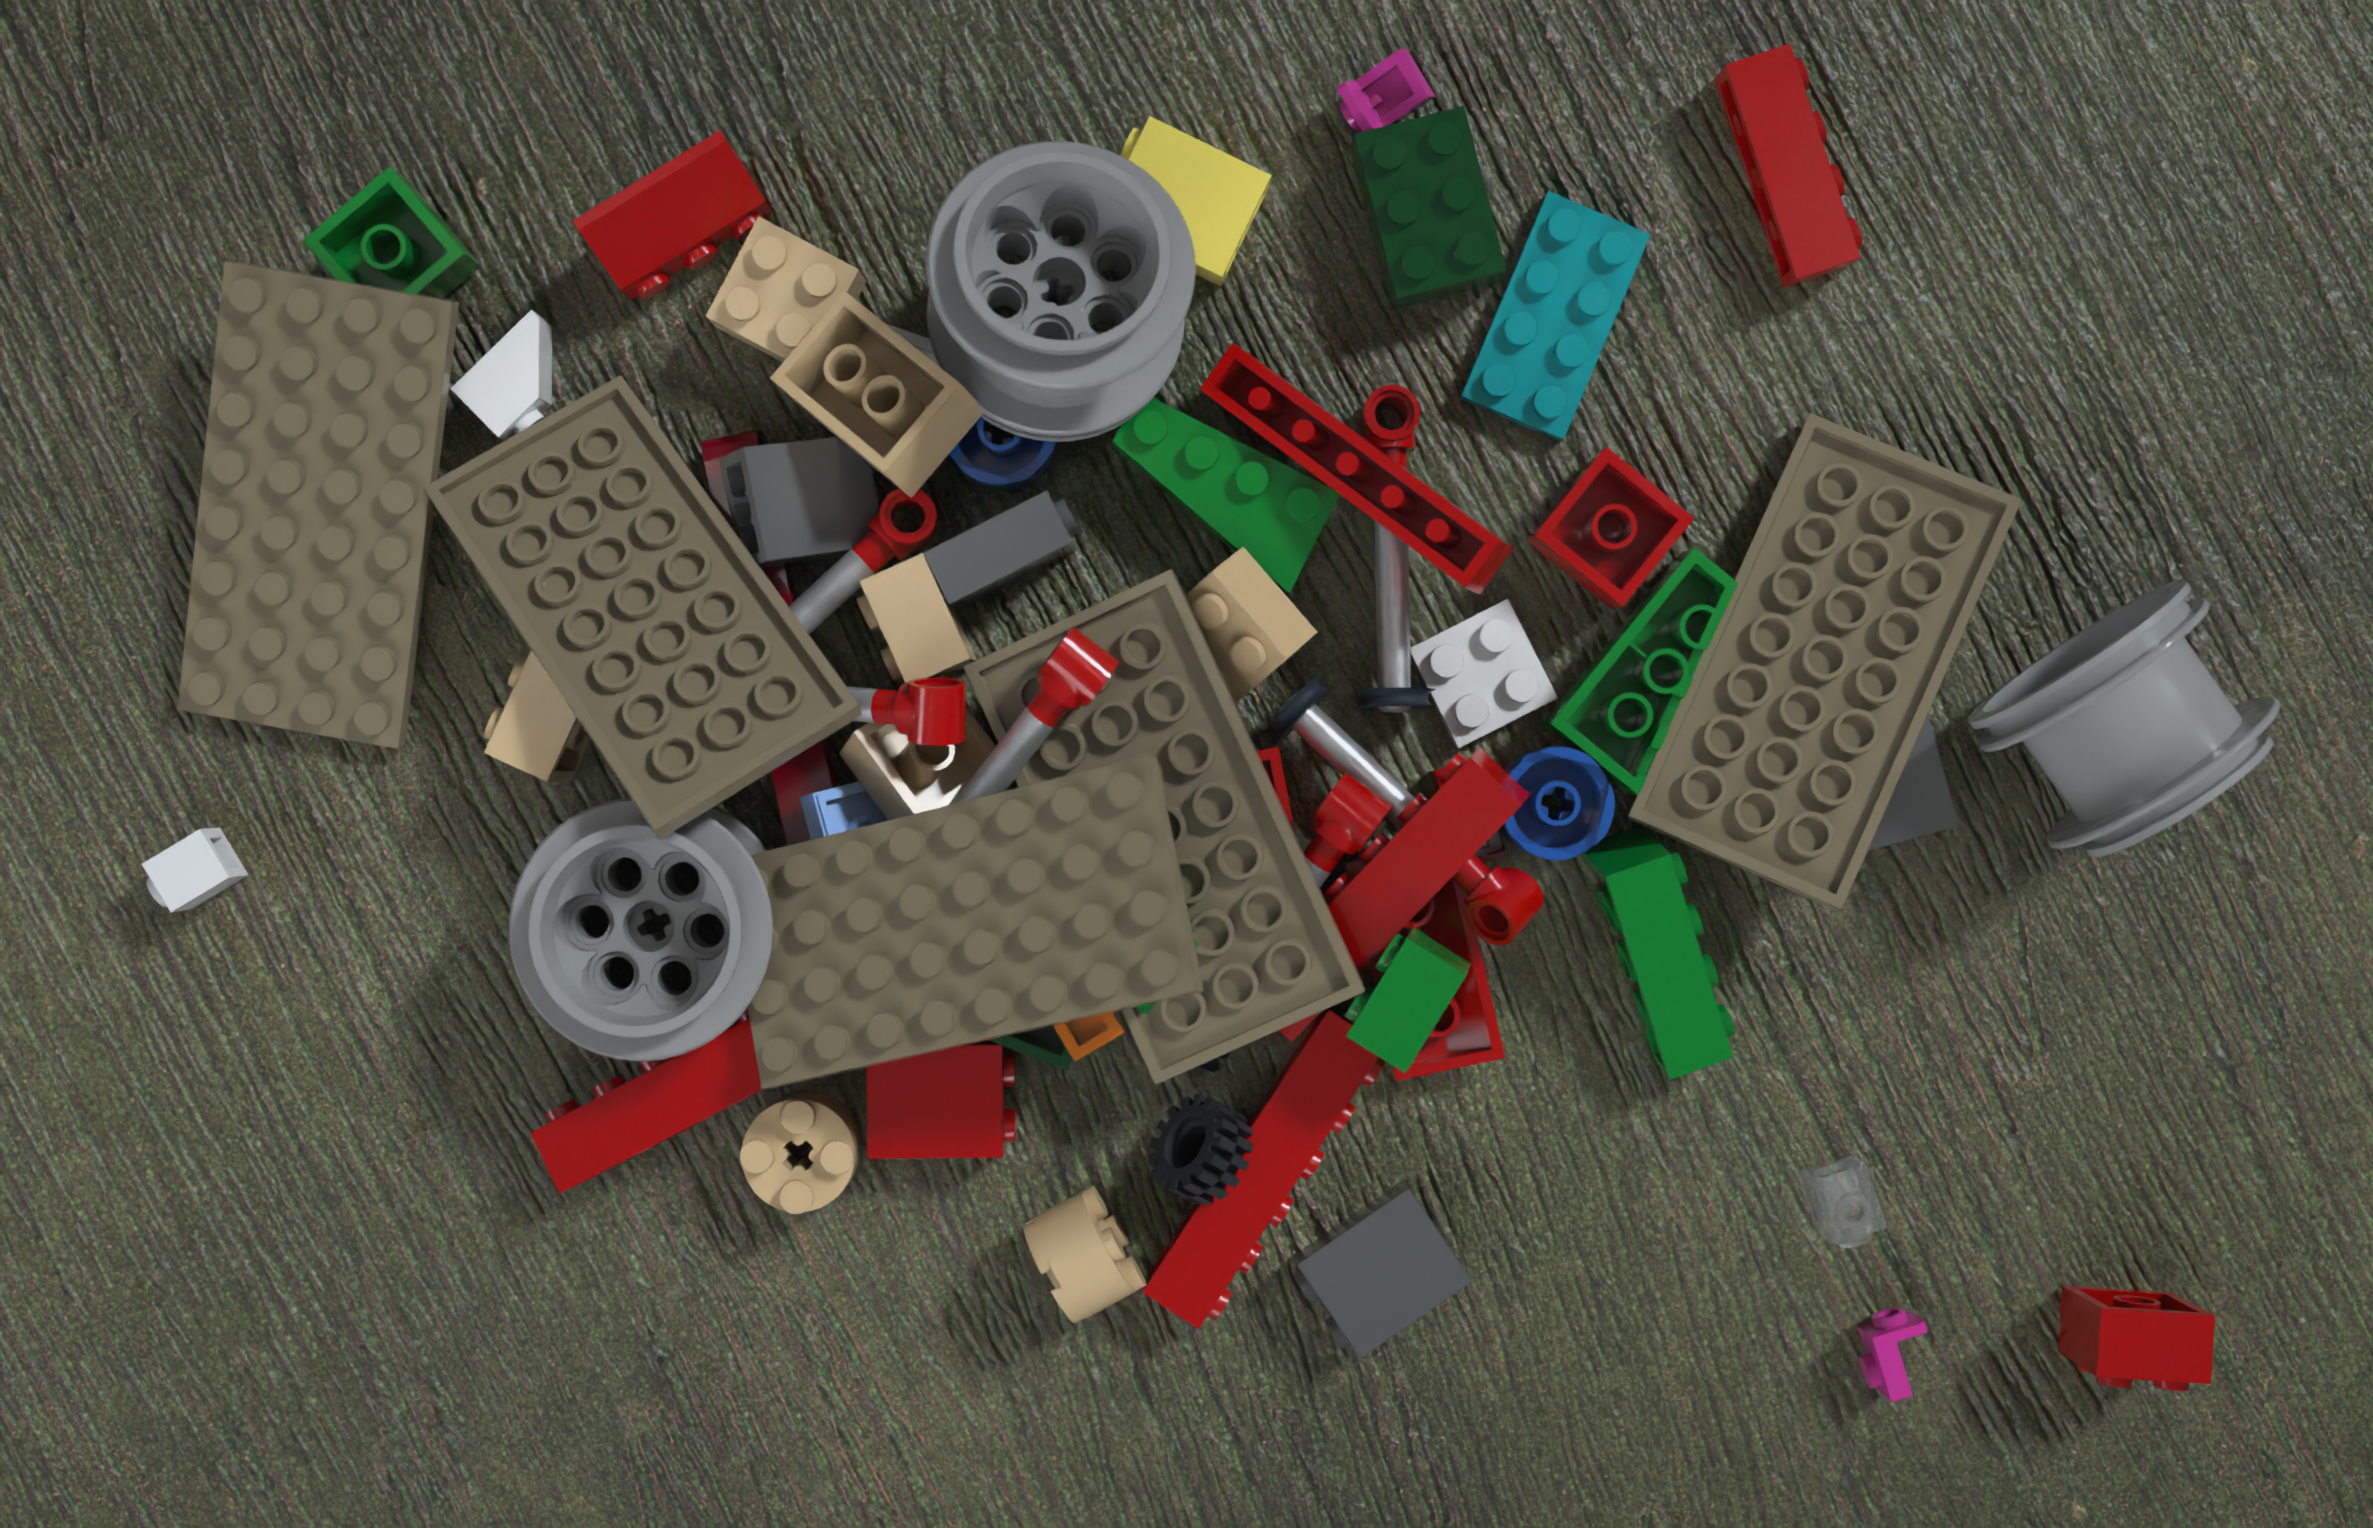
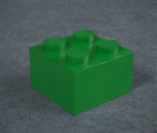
M390 166L303 240L336 280L442 299L482 266L410 181Z
M1413 927L1407 938L1397 933L1375 966V969L1384 974L1377 986L1366 981L1364 985L1366 988L1365 992L1357 995L1344 1016L1354 1022L1346 1037L1406 1074L1467 976L1471 962L1416 927Z

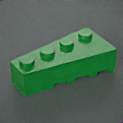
M1154 398L1138 414L1120 425L1113 439V448L1164 493L1173 498L1195 520L1232 549L1234 553L1244 547L1286 596L1290 594L1340 495L1338 492Z
M1695 547L1681 552L1541 725L1568 747L1592 757L1603 770L1607 779L1623 792L1639 795L1647 778L1648 769L1656 752L1660 751L1668 734V727L1694 679L1692 676L1704 650H1707L1738 582Z
M1642 825L1602 838L1595 846L1581 855L1585 866L1590 865L1604 883L1605 888L1595 891L1601 911L1606 914L1612 930L1615 933L1621 932L1623 939L1616 941L1614 947L1630 983H1638L1639 988L1631 991V995L1655 1062L1671 1080L1733 1058L1728 1042V1037L1735 1035L1733 1023L1724 1004L1717 1005L1712 988L1719 985V978L1708 954H1701L1697 937L1704 935L1703 925L1695 906L1692 903L1686 905L1681 886L1688 884V877L1680 856L1677 852L1670 853Z

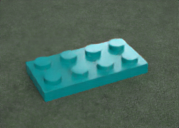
M1548 191L1459 399L1554 440L1563 441L1651 234Z

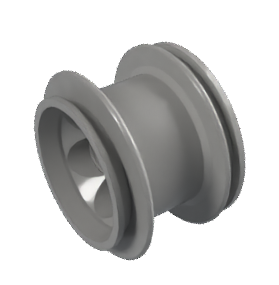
M1067 141L1030 143L1003 151L983 161L969 171L949 192L940 206L931 227L926 254L929 284L927 326L930 342L940 367L961 383L978 401L976 409L983 413L981 417L1006 432L1033 440L1066 442L1098 436L1117 428L1138 414L1153 399L1168 379L1180 353L1184 335L1185 316L1191 303L1196 268L1191 235L1178 206L1159 182L1144 169L1114 152L1088 144ZM1060 236H1071L1080 243L1072 247H1065L1058 244L1054 239ZM1014 253L1024 257L1026 261L1021 264L1011 265L1003 262L1000 257L1005 254ZM1105 270H1115L1122 273L1125 279L1112 282L1101 277L1099 273ZM1056 297L1062 306H1058L1054 302L1048 303V299ZM997 306H1008L1014 309L1017 314L1011 318L1004 319L994 313L992 309ZM1105 322L1113 325L1115 328L1098 334L1094 332L1091 326L1095 323Z
M2185 579L2172 581L2147 592L2076 633L1999 687L1977 706L1967 719L1973 729L1985 727L1988 729L1980 741L1979 747L1982 751L1994 752L2022 741L2070 808L2056 822L2048 834L2047 843L2052 848L2065 849L2083 844L2084 850L2090 857H2101L2139 843L2175 824L2226 791L2257 766L2273 747V739L2264 730L2279 713L2280 701L2275 697L2266 696L2233 706L2184 636L2202 621L2210 607V603L2204 599H2196L2189 602L2184 600L2191 591V586Z
M631 798L602 803L569 818L554 829L531 855L517 882L511 902L509 916L511 956L521 986L530 1002L555 1030L575 1044L600 1055L630 1061L659 1060L682 1055L701 1047L722 1032L732 1028L739 1023L737 1019L757 993L766 973L773 941L771 903L761 873L750 856L768 850L749 828L735 817L717 807H712L660 840ZM625 858L635 860L641 867V881L634 889L623 886L618 879L617 869L620 862ZM681 862L692 864L698 871L699 884L692 893L681 891L674 882L675 869ZM592 905L600 906L609 916V927L603 936L593 934L586 926V912ZM652 909L657 915L667 913L670 917L671 923L664 927L665 938L660 931L650 933L647 929L646 924L653 919ZM704 914L715 915L722 921L724 935L719 944L713 945L701 938L698 925ZM616 957L627 959L633 966L634 979L628 987L616 984L611 978L610 965ZM672 961L682 962L691 971L692 980L688 990L678 991L668 983L666 972Z

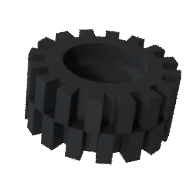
M1195 1094L1194 1099L1187 1096L1180 1100L1181 1109L1173 1105L1167 1111L1170 1116V1120L1167 1123L1160 1120L1156 1128L1162 1131L1159 1138L1152 1137L1150 1147L1157 1151L1148 1155V1164L1155 1167L1150 1173L1152 1178L1158 1181L1157 1184L1162 1188L1193 1204L1200 1205L1202 1203L1210 1205L1213 1204L1214 1197L1222 1200L1228 1195L1225 1188L1227 1184L1235 1188L1241 1181L1235 1175L1238 1169L1247 1170L1250 1162L1243 1159L1244 1154L1252 1153L1253 1143L1246 1139L1252 1136L1253 1133L1251 1127L1245 1124L1248 1120L1243 1115L1210 1096L1206 1097L1203 1094Z

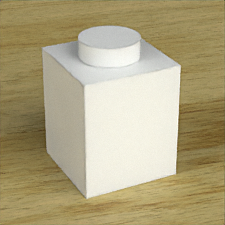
M220 827L199 829L142 863L149 876L146 880L149 892L161 906L168 907L170 912L193 909L248 876L247 871Z

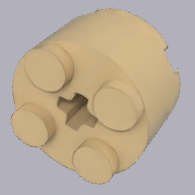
M818 1092L787 1094L774 1101L752 1122L743 1140L740 1162L750 1187L763 1201L788 1213L801 1214L829 1204L845 1189L859 1166L861 1135L859 1125L851 1111L836 1098ZM807 1141L813 1147L808 1155L809 1159L805 1157L798 1160L793 1155L796 1148L795 1144L799 1146Z
M1094 1186L1039 1214L1033 1220L1025 1223L1026 1226L1023 1227L1027 1244L1041 1275L1047 1273L1055 1287L1051 1291L1062 1311L1073 1323L1091 1317L1146 1286L1145 1278L1132 1256L1126 1258L1123 1247L1129 1244V1240L1122 1225L1114 1214L1105 1219L1108 1216V1211Z

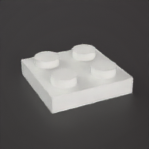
M1508 599L1410 648V658L1425 687L1436 689L1430 692L1429 695L1456 748H1461L1558 698Z

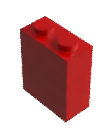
M985 1040L867 1067V1159L1003 1158L1006 1151V1142H1016V1109H1006V1087L1016 1086V1053H1006L1005 1046Z

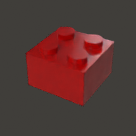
M1606 446L1593 456L1526 541L1608 608L1614 610L1626 604L1693 521L1694 517Z
M2062 1285L2058 1352L2075 1362L2078 1370L2096 1376L2097 1383L2111 1387L2128 1388L2132 1387L2133 1379L2153 1380V1386L2172 1391L2189 1390V1383L2211 1384L2215 1328L2214 1314L2172 1292Z

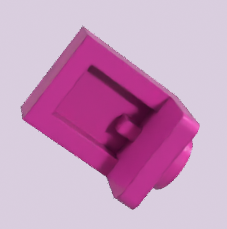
M1403 48L1397 50L1357 80L1345 81L1337 87V91L1343 99V102L1340 103L1341 112L1349 125L1357 132L1399 123L1436 97L1409 51Z
M1902 1307L1878 1311L1871 1316L1872 1322L1857 1326L1866 1353L1859 1356V1364L1869 1388H1876L1890 1402H1895L1913 1396L1897 1342L1925 1334L1928 1331L1925 1321L1912 1311H1905Z

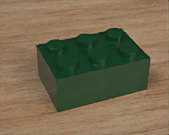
M1461 106L1354 134L1350 153L1391 310L1498 283L1506 272V267L1465 107Z

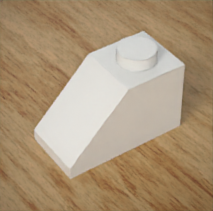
M532 309L451 388L489 429L503 440L511 438L544 419L545 417L542 414L552 405V326Z

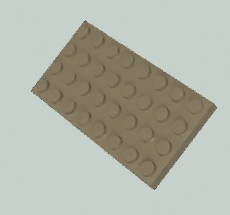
M224 261L177 710L399 749L406 744L434 505L423 487H430L431 483L438 479L459 309L458 301L236 261Z
M621 375L431 483L430 487H423L442 519L659 840L862 715L857 700Z
M1809 413L1737 573L1735 581L1738 582V585L1707 650H1704L1692 676L1694 679L1685 697L1680 701L1668 727V734L1660 751H1657L1646 775L1647 778L1639 795H1637L1627 819L1836 911L1842 910L2022 499Z
M1170 569L963 666L999 743L1041 688L1037 681L1040 675L1038 671L1072 626L1120 661L1107 682L1086 707L1082 706L1077 711L1070 708L1067 710L1017 775L1015 781L1018 787H1023L1146 755L1157 757L1190 925L1195 929L1192 935L1195 940L1200 942L1196 948V955L1204 992L1160 1001L1148 1015L1144 1014L1137 1007L1121 1010L1155 1085L1365 992L1364 983L1174 570Z
M1152 755L750 855L766 885L773 918V941L767 970L757 993L748 1005L762 1089L780 1087L1204 992L1157 757Z

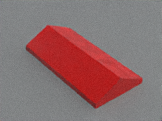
M1361 859L1345 863L1347 874L1352 879L1367 866ZM1452 879L1427 902L1398 934L1407 938L1413 927H1416L1469 960L1471 965L1467 976L1406 1074L1392 1065L1395 1081L1505 1058L1478 936L1470 927L1466 918L1468 906L1463 900L1468 894ZM1390 942L1368 963L1372 982L1375 986L1378 985L1384 975L1375 969V966Z

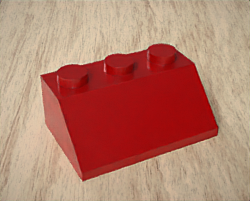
M720 130L574 219L573 223L619 289L633 300L639 295L641 299H647L660 293L670 285L671 281L668 277L688 266L689 270H694L709 263L718 255L716 248L734 237L738 241L747 239L758 216L765 219L773 214V211L743 162Z

